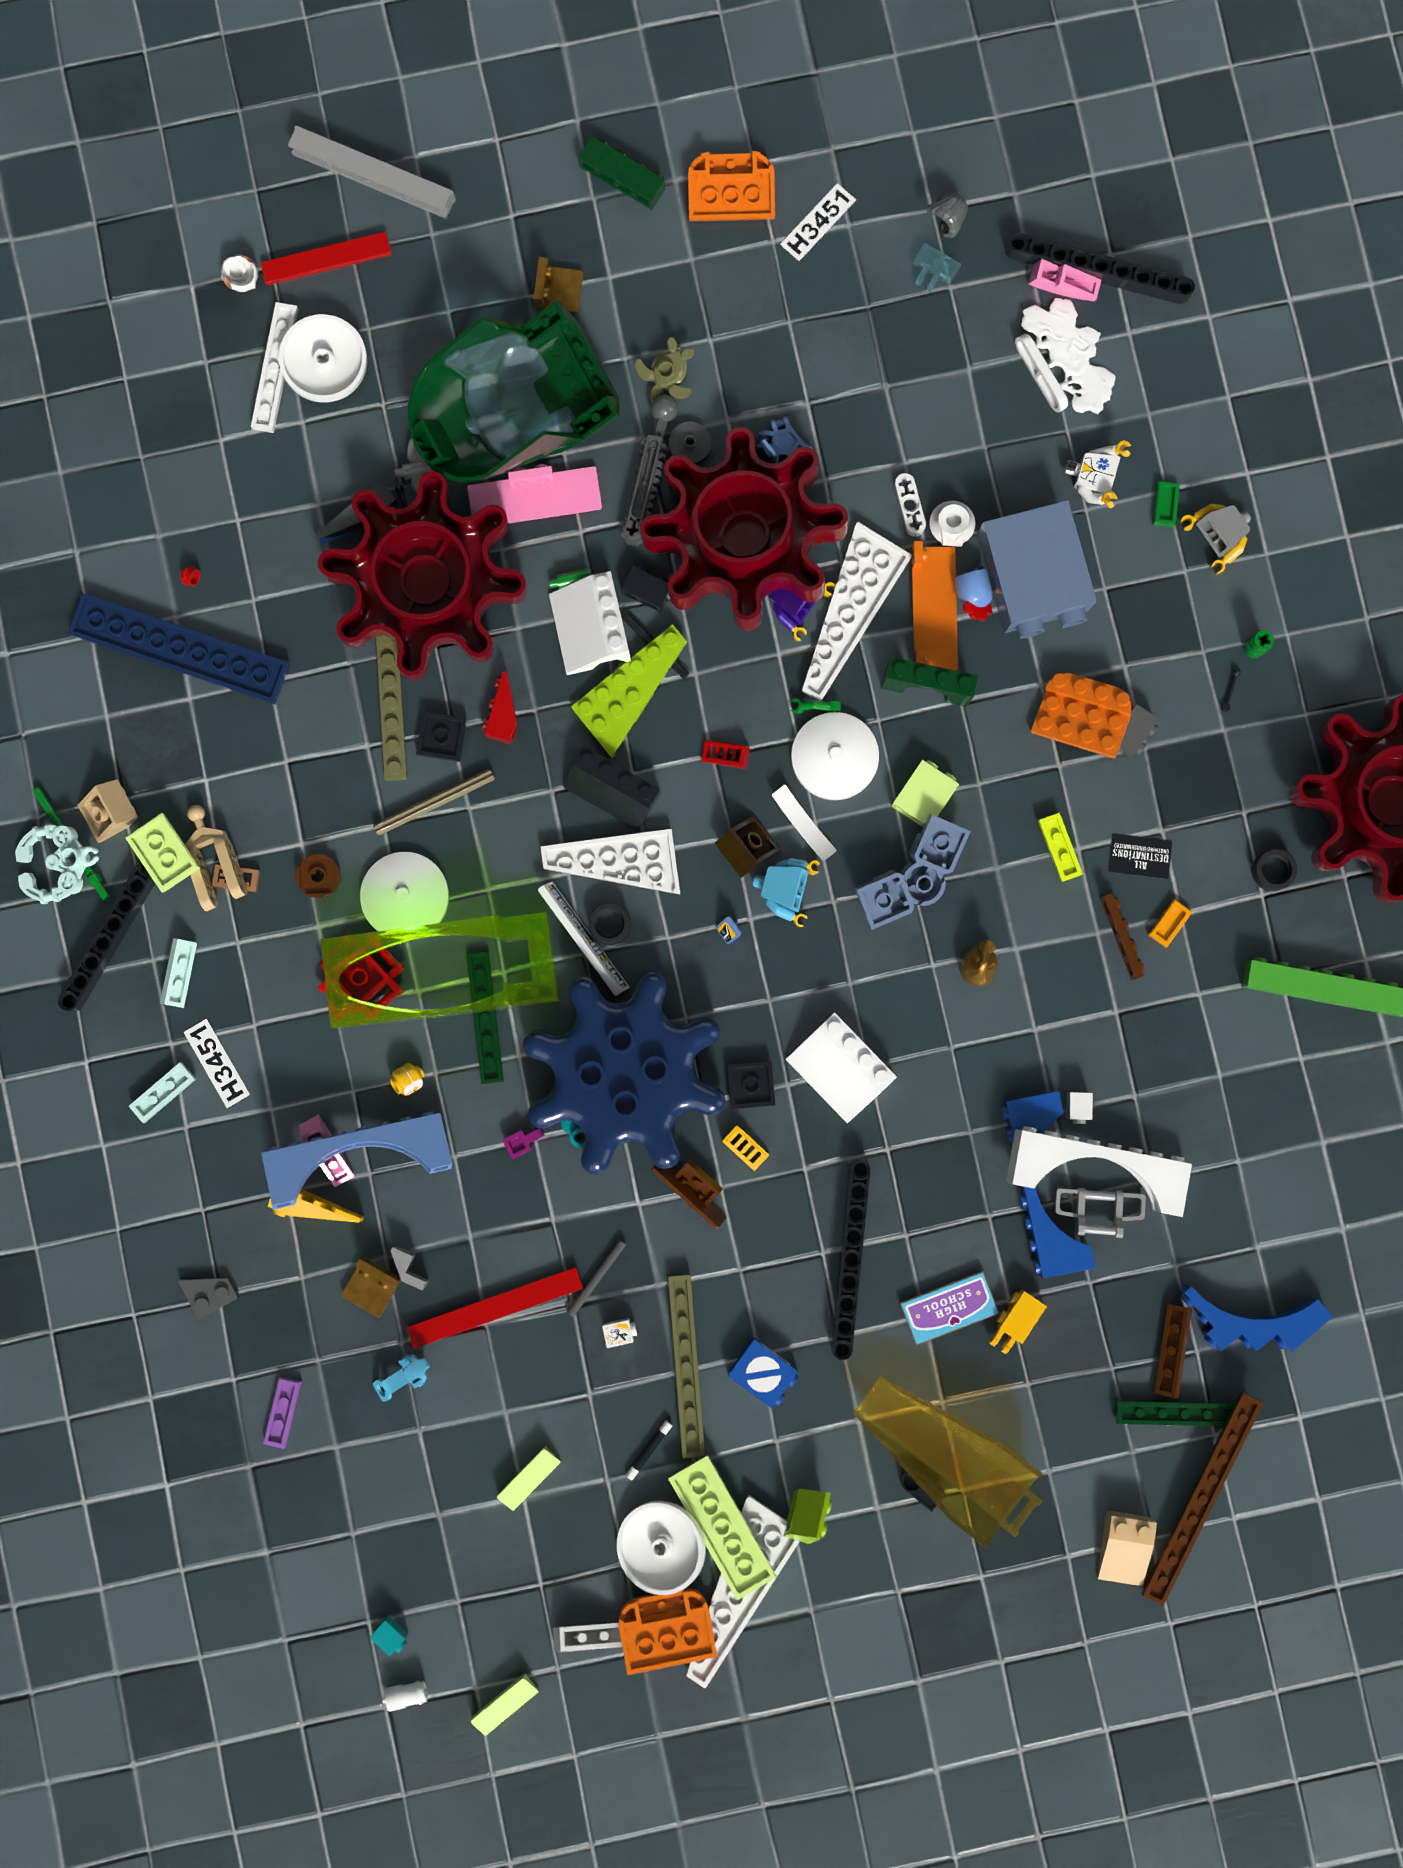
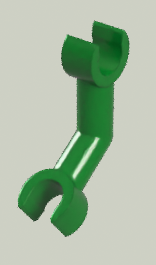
M797 698L791 700L794 703H799L797 709L790 710L796 714L810 709L826 710L827 712L841 711V702L802 701Z

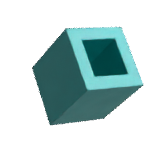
M388 1615L373 1631L370 1639L388 1656H391L394 1651L399 1653L407 1644L405 1638L408 1632Z

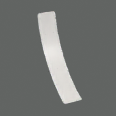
M783 785L772 794L797 831L823 861L837 851L809 818L786 785Z

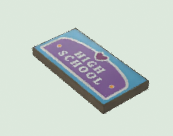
M983 1271L899 1302L916 1346L1000 1314Z

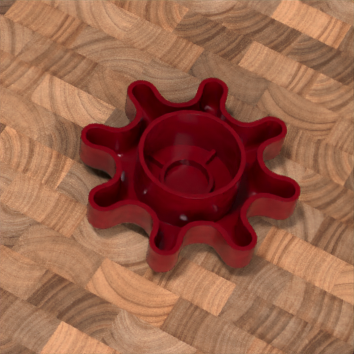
M737 427L729 431L726 436L725 458L714 467L701 468L682 455L672 456L666 461L664 472L667 486L680 498V502L676 509L670 513L650 515L644 518L640 524V533L643 545L648 551L657 554L673 553L683 560L680 568L669 579L667 586L671 603L674 607L680 610H689L706 595L713 593L721 594L732 601L736 625L742 630L751 631L756 629L762 622L763 600L773 591L780 589L789 590L806 602H816L821 599L825 590L824 573L819 566L811 561L808 554L818 544L841 541L848 531V514L846 509L839 504H818L810 501L806 496L805 492L819 475V459L813 449L800 447L780 463H767L756 455L752 432L747 428Z
M435 471L422 475L418 483L415 501L410 506L402 509L388 507L374 491L366 489L357 492L352 499V508L365 529L362 541L357 547L349 550L327 549L318 558V568L326 580L335 584L351 586L356 592L355 606L340 618L336 626V631L341 641L347 647L359 648L376 636L384 635L392 638L398 643L397 666L403 677L410 681H419L425 677L429 668V659L432 651L443 644L452 643L459 646L474 662L484 663L488 661L493 655L494 645L490 635L481 624L483 613L494 603L518 604L524 600L527 594L526 580L519 571L496 567L489 558L491 547L505 536L509 528L507 514L504 509L498 505H488L470 517H461L454 514L448 508L449 488L447 481L443 475Z
M1403 694L1386 704L1383 712V724L1379 732L1371 733L1365 731L1347 714H1337L1325 721L1320 727L1319 736L1333 755L1334 763L1328 775H1306L1295 781L1289 790L1290 799L1294 804L1301 807L1319 809L1325 814L1329 823L1328 836L1312 852L1311 861L1314 867L1320 871L1329 872L1344 866L1352 858L1364 861L1370 866L1373 873L1374 896L1380 902L1386 904L1403 900Z

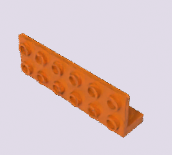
M914 541L911 548L914 662L958 671L955 547H923V541Z

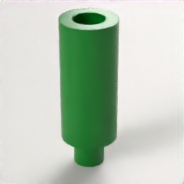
M591 568L556 574L557 578L549 580L551 588H564L591 576Z

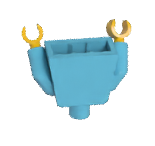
M788 858L776 863L775 866L768 867L766 876L756 874L753 886L762 889L761 897L766 899V905L775 915L788 921L793 920L796 926L804 927L798 924L797 920L800 916L807 919V916L795 914V912H799L808 873L810 875L819 873V871H813L811 865H820V863L816 860L807 863L805 860Z

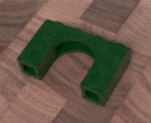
M890 657L885 670L882 689L903 693L905 688L909 687L930 689L945 694L947 696L945 703L967 707L974 697L978 675Z

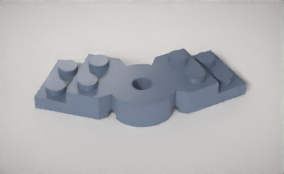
M929 814L921 834H917L909 854L912 861L906 864L900 873L890 870L872 878L873 881L855 888L869 928L873 930L912 913L914 904L927 906L939 900L946 886L943 875L953 872L971 831ZM925 878V884L919 888V880Z

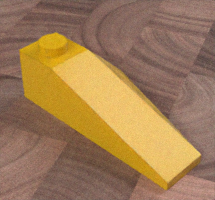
M301 1189L298 1195L296 1205L272 1211L281 1217L288 1215L358 1223L364 1219L363 1216L303 1189ZM271 1199L269 1200L268 1207L272 1208Z

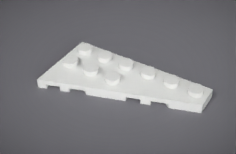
M672 829L541 846L543 868L546 870L680 895Z

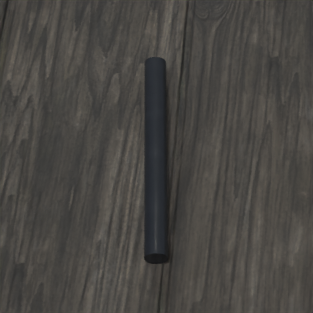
M629 613L624 615L622 620L647 644L654 640ZM677 660L671 666L683 679H686L690 674Z

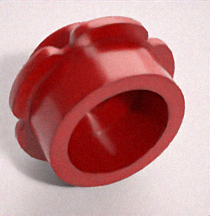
M193 565L183 568L180 574L182 583L186 586L197 585L200 580V571Z

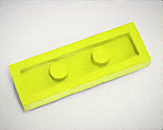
M1060 813L1038 820L1060 882L1083 875Z

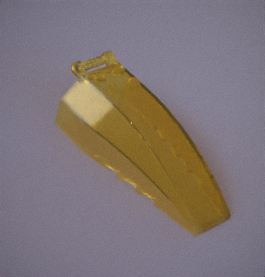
M881 1376L853 1412L941 1511L986 1549L990 1547V1542L1000 1527H1003L1011 1535L1017 1537L1020 1533V1527L1034 1508L1043 1501L1029 1490L1036 1479L1043 1475L1042 1472L1012 1448ZM1025 1495L1029 1501L1012 1524L1008 1523L1006 1519Z

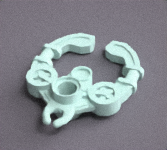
M45 824V827L34 826L21 839L16 848V862L29 863L33 858L32 846L37 841H41L42 836L46 835L47 839L53 838L54 844L59 847L45 861L47 868L62 873L58 878V887H53L52 892H48L46 889H38L33 873H23L18 876L21 890L32 899L40 901L41 904H48L49 901L53 900L54 902H60L71 894L80 892L83 887L81 876L85 868L94 865L99 860L97 855L90 860L89 852L97 854L98 849L93 846L83 847L77 840L78 834L73 827Z

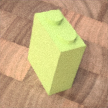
M929 760L927 762L921 761L891 806L921 827H924L929 814L938 817L959 785L955 782L957 779L947 772L943 774L937 770L938 766Z

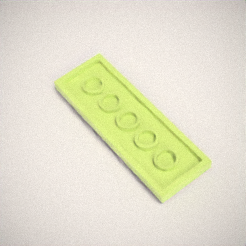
M709 1455L704 1456L668 1478L686 1511L693 1516L700 1526L705 1545L736 1600L741 1599L776 1578L777 1575Z

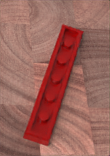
M382 232L261 262L265 283L268 286L389 256L392 253L387 233Z

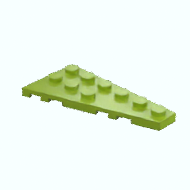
M671 625L630 658L631 661L624 663L571 706L611 758L614 757L617 749L625 740L628 732L654 695L655 690L687 644V641L674 625Z

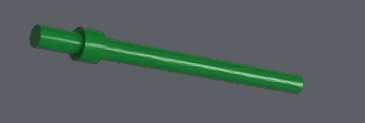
M38 787L33 790L34 795L52 823L56 826H65L42 789ZM91 866L86 867L84 872L88 877L86 880L90 886L96 889L103 901L108 899L110 894L102 884L103 879L99 873H95Z

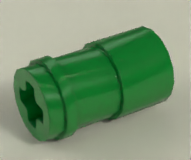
M1267 630L1257 631L1245 641L1243 646L1244 653L1253 659L1261 657L1272 648L1274 636Z

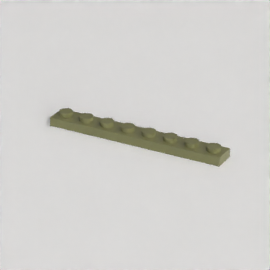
M384 635L376 636L384 780H408L402 678L397 666L398 643Z
M691 1274L668 1276L682 1457H704L705 1448Z

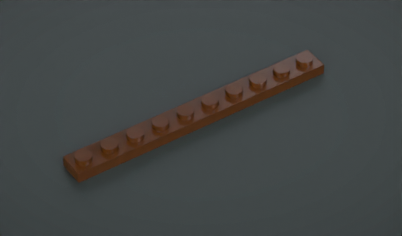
M1242 1391L1240 1392L1141 1593L1144 1597L1164 1606L1264 1404L1262 1401Z

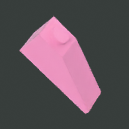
M319 1114L299 1125L300 1137L304 1143L311 1142L312 1138L323 1136L324 1139L333 1137ZM342 1152L320 1165L334 1187L354 1177Z

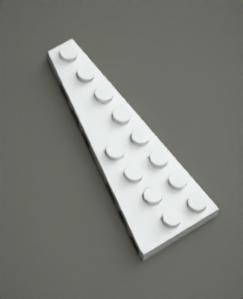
M859 522L855 525L802 692L817 701H822L912 557L910 553Z
M748 1494L741 1514L775 1574L778 1576L799 1541L784 1537L787 1523L785 1518ZM720 1573L709 1605L717 1657L690 1662L686 1673L687 1677L702 1687H707L775 1579L736 1600L725 1578Z

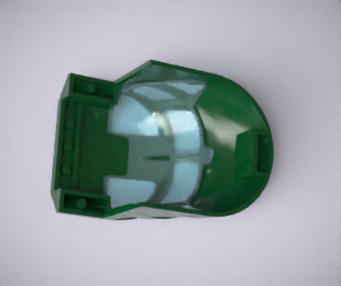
M558 300L551 303L525 325L481 317L426 362L414 381L408 403L409 430L420 457L433 471L440 473L447 479L458 482L487 479L508 472L515 467L537 461L545 456L558 454L574 448L620 415L619 396L582 327Z

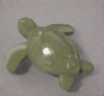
M673 337L668 339V350L663 351L655 358L651 369L647 368L641 359H637L635 363L638 376L644 381L654 382V386L651 387L649 393L651 402L659 395H663L664 390H668L670 396L674 399H684L692 393L690 388H683L678 385L686 375L687 360L694 356L695 351L693 349L683 350L677 347V342Z

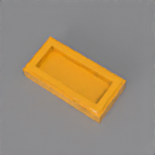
M1173 899L1148 933V936L1165 948L1168 947L1192 911L1176 899Z

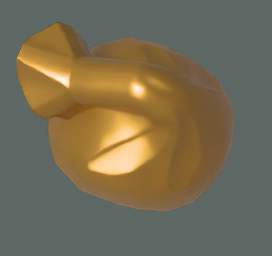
M991 940L979 942L977 946L969 948L964 954L961 963V975L967 983L974 986H985L993 980L998 960L994 953L996 946Z

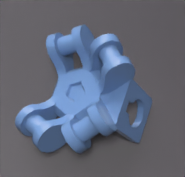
M783 416L781 420L777 421L774 419L769 420L771 431L758 432L759 444L756 445V451L765 453L773 464L782 462L778 461L779 455L789 456L800 447L811 448L801 440L790 426L787 416ZM772 439V444H768V440Z

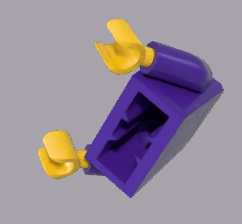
M832 582L825 583L824 597L830 598L832 596V593H829L826 587L835 590L836 586ZM780 589L773 591L770 599L774 603L772 608L778 621L788 631H793V638L796 641H801L796 635L797 631H802L804 635H807V631L802 627L798 628L796 625H801L815 602L803 601L789 590Z

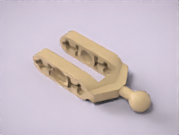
M192 805L187 811V816L195 823L197 830H195L185 846L200 866V869L191 874V878L200 905L205 911H209L218 907V901L200 848L214 843L229 891L235 899L247 895V887L227 833L223 830L206 828L203 822L205 816L204 809L200 805Z

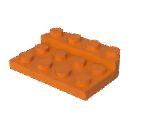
M757 151L743 154L702 153L701 156L692 162L688 171L689 221L775 219L773 164L760 154L761 152Z
M1058 673L1054 675L1046 685V692L1033 723L1031 733L1115 759L1132 714L1129 695L1118 687L1075 674Z
M684 1588L677 1593L669 1595L650 1594L629 1600L622 1606L619 1614V1630L627 1675L717 1657L708 1604L699 1590Z

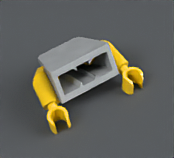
M1209 504L1195 512L1194 516L1185 515L1181 519V523L1186 520L1190 521L1191 524L1184 528L1185 531H1189L1192 529L1194 522L1199 521L1196 525L1219 558L1224 557L1210 565V568H1212L1216 563L1219 564L1221 569L1216 573L1219 574L1224 571L1227 563L1230 564L1244 551L1247 542L1246 534L1250 532V527L1247 523L1250 522L1251 518L1248 512H1239L1236 506L1225 507L1224 505Z

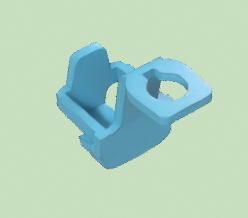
M413 1354L405 1355L398 1361L401 1370L385 1380L377 1379L373 1383V1387L383 1402L391 1399L393 1392L407 1383H411L414 1389L424 1385L427 1380L426 1370L430 1367L427 1359H418ZM380 1386L384 1388V1393L382 1392Z

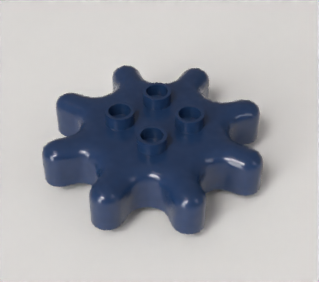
M650 971L642 975L632 998L622 1003H610L605 1000L598 986L590 978H576L570 984L568 992L577 1013L573 1026L562 1034L533 1030L523 1040V1048L526 1054L550 1065L555 1076L552 1091L545 1097L535 1101L528 1109L529 1121L533 1126L541 1129L551 1127L565 1120L572 1121L580 1126L586 1137L581 1155V1164L585 1171L590 1174L597 1175L608 1169L617 1147L627 1142H635L644 1146L657 1167L662 1169L672 1168L680 1158L679 1146L672 1132L673 1123L676 1118L686 1111L716 1115L725 1106L723 1092L717 1087L701 1082L696 1077L693 1067L694 1058L697 1053L717 1041L720 1034L718 1023L711 1017H701L684 1025L675 1024L670 1021L663 1011L667 983L663 975L658 972Z

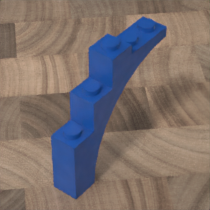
M1186 1284L1180 1289L1184 1295L1181 1297L1188 1307L1191 1308L1193 1306L1198 1312L1196 1317L1203 1325L1208 1324L1202 1330L1206 1336L1203 1339L1212 1349L1217 1348L1221 1351L1239 1336H1241L1239 1341L1246 1349L1251 1348L1258 1351L1275 1337L1273 1340L1282 1350L1285 1348L1289 1351H1294L1333 1318L1319 1299L1313 1297L1300 1306L1282 1314L1267 1317H1244L1218 1309L1206 1301L1192 1286Z

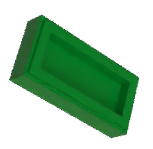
M1157 482L1153 525L1173 528L1176 526L1180 483Z

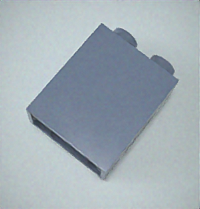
M1068 500L983 522L977 536L985 565L988 567V575L1004 633L1017 630L1019 638L1024 639L1043 633L1045 631L1043 623L1060 619L1062 628H1067L1087 621L1086 612L1092 608L1097 600Z

